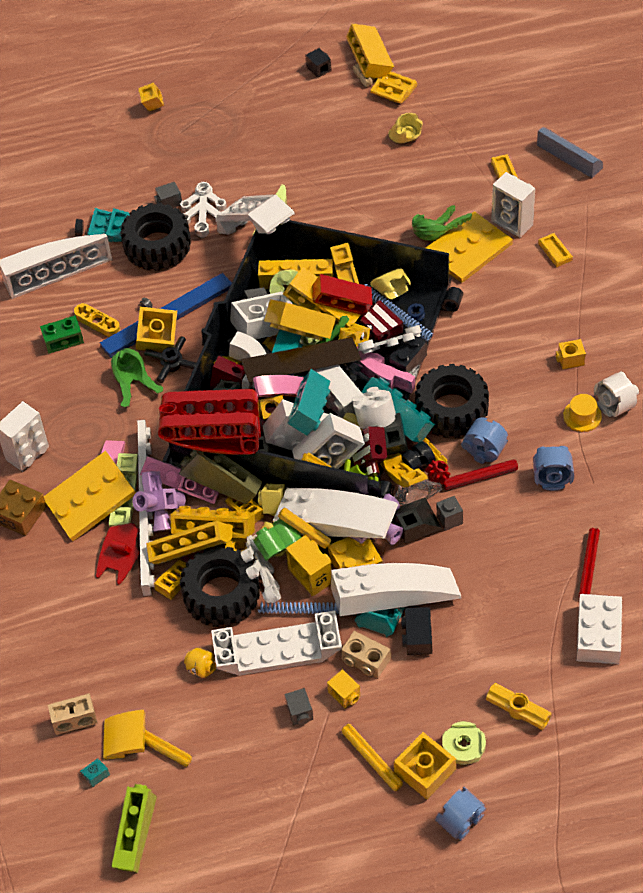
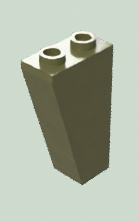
M192 449L190 456L186 455L180 463L182 468L179 474L245 504L257 495L262 484L260 479L224 454Z

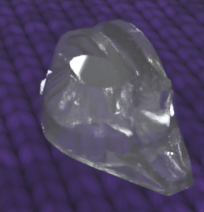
M429 479L409 487L398 485V491L394 497L400 505H406L424 497L429 499L441 491L442 485Z

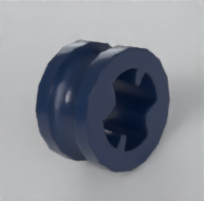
M416 303L409 306L407 310L408 316H411L417 322L425 318L424 307L421 304Z

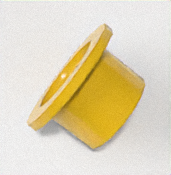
M579 394L573 397L571 402L565 407L563 418L566 425L572 430L589 432L600 425L602 413L597 406L595 398L591 395Z

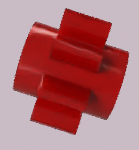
M432 460L425 469V472L428 473V480L433 484L440 483L443 485L451 475V473L447 472L449 469L448 465L441 460L436 462Z

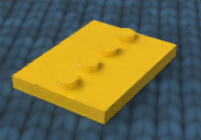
M475 211L471 213V220L462 223L457 228L448 230L426 247L449 253V274L461 283L513 244L512 238Z
M105 450L46 494L44 499L69 538L75 541L131 499L136 492Z

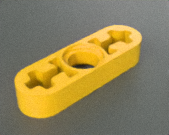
M79 304L74 308L75 316L79 322L107 337L121 331L119 322L116 319L87 304ZM95 318L102 319L99 323L92 322Z

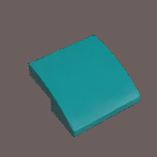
M95 208L87 236L106 234L108 242H122L121 225L126 216H130V212L113 208L112 212Z

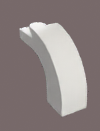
M237 331L230 343L229 357L237 360L266 354L263 346L256 339ZM245 375L242 380V389H255L254 382H248Z

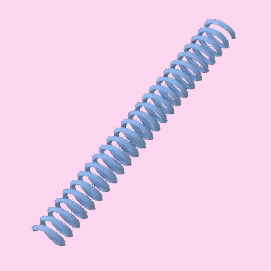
M371 288L373 293L372 302L376 303L381 299L399 319H402L403 324L408 326V328L419 325V322L414 320V318L408 317V314L403 312V310L397 308L395 304H392V302H389L384 296H381V294H378L376 290ZM420 324L422 330L420 337L425 341L431 339L433 332L430 333V330L428 331L427 328L425 329V326L422 327V324Z
M261 602L260 610L258 609L259 614L261 612L263 614L265 612H271L272 614L279 612L281 614L282 611L284 614L286 611L288 614L290 611L292 614L294 611L296 614L298 612L300 614L302 612L304 614L306 612L314 614L315 612L319 613V611L320 613H323V611H335L339 614L336 602L334 609L333 603L331 602L329 609V603L327 602L326 610L324 602L322 603V610L320 602L318 603V609L316 602L314 603V608L312 602L310 607L308 602H306V607H304V602H302L301 608L300 602H298L297 609L296 602H294L293 610L291 602L289 603V610L287 602L285 603V610L283 602L281 603V610L279 602H277V609L275 602L273 603V608L271 602L269 603V608L267 607V602H265L264 608L263 602Z

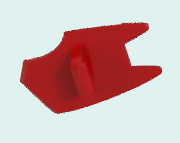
M134 523L114 525L109 528L98 560L97 578H100L105 570L110 568L118 571V585L124 581L140 554L136 546L140 529Z

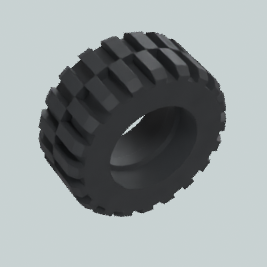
M148 203L147 206L142 205L137 210L131 211L129 213L130 216L127 215L123 220L120 233L124 253L128 260L139 268L143 267L145 270L154 269V271H159L162 268L164 270L169 269V266H175L179 263V260L182 261L186 257L185 254L190 250L191 237L186 216L178 208H173L172 205ZM153 233L168 234L160 240L149 241L144 239Z
M440 365L437 369L429 370L428 374L425 373L421 377V381L417 383L415 391V405L417 407L415 409L419 412L423 411L431 417L429 420L435 424L431 429L432 434L437 436L439 434L443 435V438H449V436L460 438V435H466L477 418H486L488 415L489 391L487 383L483 381V377L480 374H476L475 370L471 368L466 369L464 365ZM445 395H459L468 402L462 406L450 408L440 405L436 400Z
M216 546V549H204L203 553L200 554L198 552L195 554L193 560H188L186 568H183L181 572L180 587L185 607L195 620L199 621L201 619L202 624L209 625L211 623L213 627H219L221 624H225L226 627L231 626L232 622H241L242 617H248L251 614V609L256 608L257 600L260 597V585L258 577L252 580L247 575L246 569L252 566L253 563L252 560L247 563L243 560L241 556L242 551H234L232 547L223 549L222 546ZM218 577H228L239 583L232 592L222 596H212L202 591L206 583Z

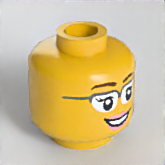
M194 648L185 656L184 664L190 674L206 678L216 669L215 656L210 651Z

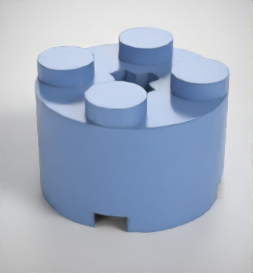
M477 418L461 443V446L474 456L475 461L481 464L495 461L508 442L506 430L496 421L492 423L486 421L487 418Z
M543 446L537 449V453L533 457L534 480L537 485H542V488L545 490L554 491L565 488V484L573 482V459L566 446Z
M463 787L462 791L458 790L443 806L444 814L438 813L435 821L455 839L458 838L462 841L469 833L468 829L471 824L477 825L484 817L483 813L486 808L477 797Z

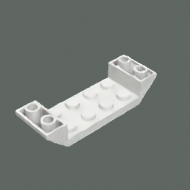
M277 195L243 196L216 215L217 231L219 234L229 235L236 231L237 226L251 221L258 233L270 234L276 230V226L288 222L294 211Z
M335 611L316 613L315 622L239 635H233L232 627L211 630L217 669L239 676L320 663L342 649Z

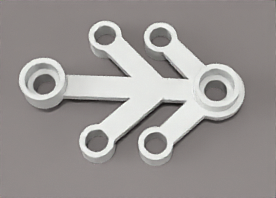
M207 182L199 183L195 188V194L180 203L181 210L186 212L183 214L186 216L188 224L191 222V217L199 212V222L195 224L194 228L195 234L200 238L206 237L209 233V225L206 223L207 212L213 215L217 222L216 215L227 207L226 201L212 193V187ZM207 198L216 204V208L207 203ZM200 199V202L191 208V204Z
M420 325L405 329L406 334L381 342L373 343V340L358 343L359 348L357 350L358 352L362 351V354H366L380 349L382 344L385 347L399 344L398 339L403 338L404 342L415 339L414 335L417 337L421 336Z
M250 535L247 537V549L241 552V556L246 563L254 559L253 554L256 560L252 566L246 569L247 575L253 580L259 576L260 572L265 587L262 596L267 603H274L281 599L278 591L280 586L272 576L274 568L268 560L265 561L255 545L253 539L257 535Z

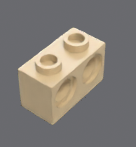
M356 631L352 633L341 649L342 660L350 667L355 666L361 669L364 674L376 678L380 677L391 660V649ZM359 650L360 652L353 653L352 651Z
M90 694L48 705L56 735L98 724Z

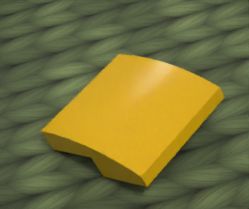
M390 72L383 76L382 79L378 78L370 91L373 94L401 104L414 91L417 81Z
M144 709L124 712L104 719V760L125 758V754L145 752Z

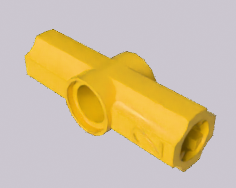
M497 683L491 686L486 696L487 701L509 712L513 719H522L541 730L547 726L552 715L551 712L529 701L525 694L514 693ZM515 705H522L523 707L516 708Z

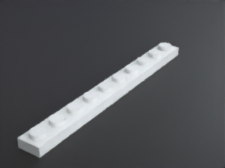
M138 420L139 491L144 492L140 472L146 457L152 454L151 443H148V439H151V429L146 426L145 420ZM144 510L139 511L141 588L143 596L152 595L151 587H154L155 583L154 575H151V570H154V564L149 563L146 543L151 542L150 536H154L153 524H150V519H153V512H146Z

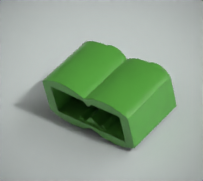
M281 519L272 523L274 527L270 529L264 527L256 532L257 537L253 539L265 561L286 550L288 546L302 538L296 529Z

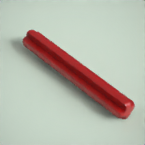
M516 459L448 477L443 486L445 490L513 472L518 470V463Z
M592 527L589 529L579 598L580 594L590 595L600 535L598 528Z

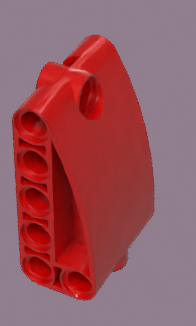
M253 389L167 392L162 395L161 405L159 406L158 436L172 444L203 452L254 454L258 451L259 438H261L258 393Z

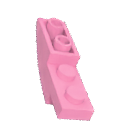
M359 351L362 360L358 362L363 365V368L360 370L369 378L379 379L381 377L390 383L389 387L392 390L394 387H397L409 393L414 391L415 376L395 369L393 366L385 365L384 357L377 353L369 352L362 354V351Z
M149 456L146 457L140 475H142V472L160 471L163 484L210 503H215L219 492L179 474L181 468Z

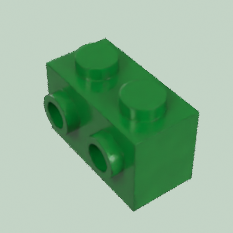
M76 316L40 326L48 354L84 343Z

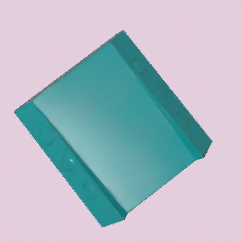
M405 607L359 613L355 618V622L359 628L364 627L388 637L393 634Z

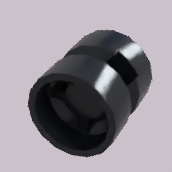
M424 441L414 445L412 450L408 449V451L401 453L403 462L413 470L419 468L422 471V467L426 468L432 460L436 462L432 449Z

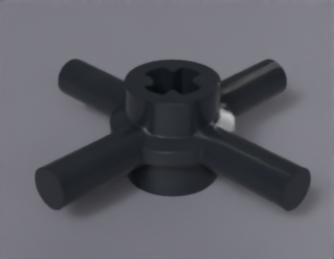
M180 336L174 347H168L162 353L149 349L145 350L144 356L160 360L163 366L157 378L159 383L165 381L169 372H175L181 366L194 369L196 362L183 359L180 353L186 341L185 337Z
M358 361L339 364L352 382L359 379L367 384L371 379L360 371L363 365Z

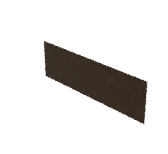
M350 337L240 360L248 382H254L253 378L258 376L289 375L362 359L353 338Z

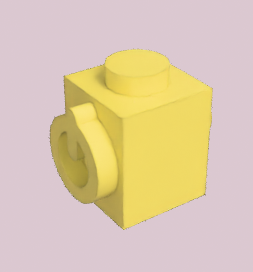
M265 484L263 489L259 490L258 505L263 508V514L275 516L286 491L285 484Z

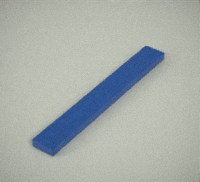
M221 273L160 309L177 311L176 320L227 292L232 282ZM138 321L100 342L101 348L110 358L118 351L120 352V350L136 344Z

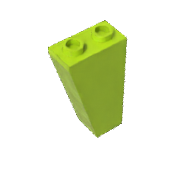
M134 784V787H127L112 862V868L116 870L138 873L157 798L151 792V789H147L145 785Z

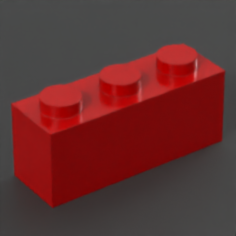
M322 274L318 276L312 285L313 303L360 315H365L372 306V289L369 286Z

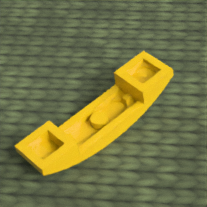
M345 243L330 247L337 278L359 284L349 244Z
M400 453L387 455V459L380 463L387 475L402 487H409L428 479L427 475L419 468L413 470L405 464Z

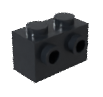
M415 335V339L402 341L398 350L394 351L389 358L390 366L400 371L408 372L411 375L427 356V341Z
M430 607L405 608V616H401L402 629H406V635H402L403 647H407V655L432 654Z

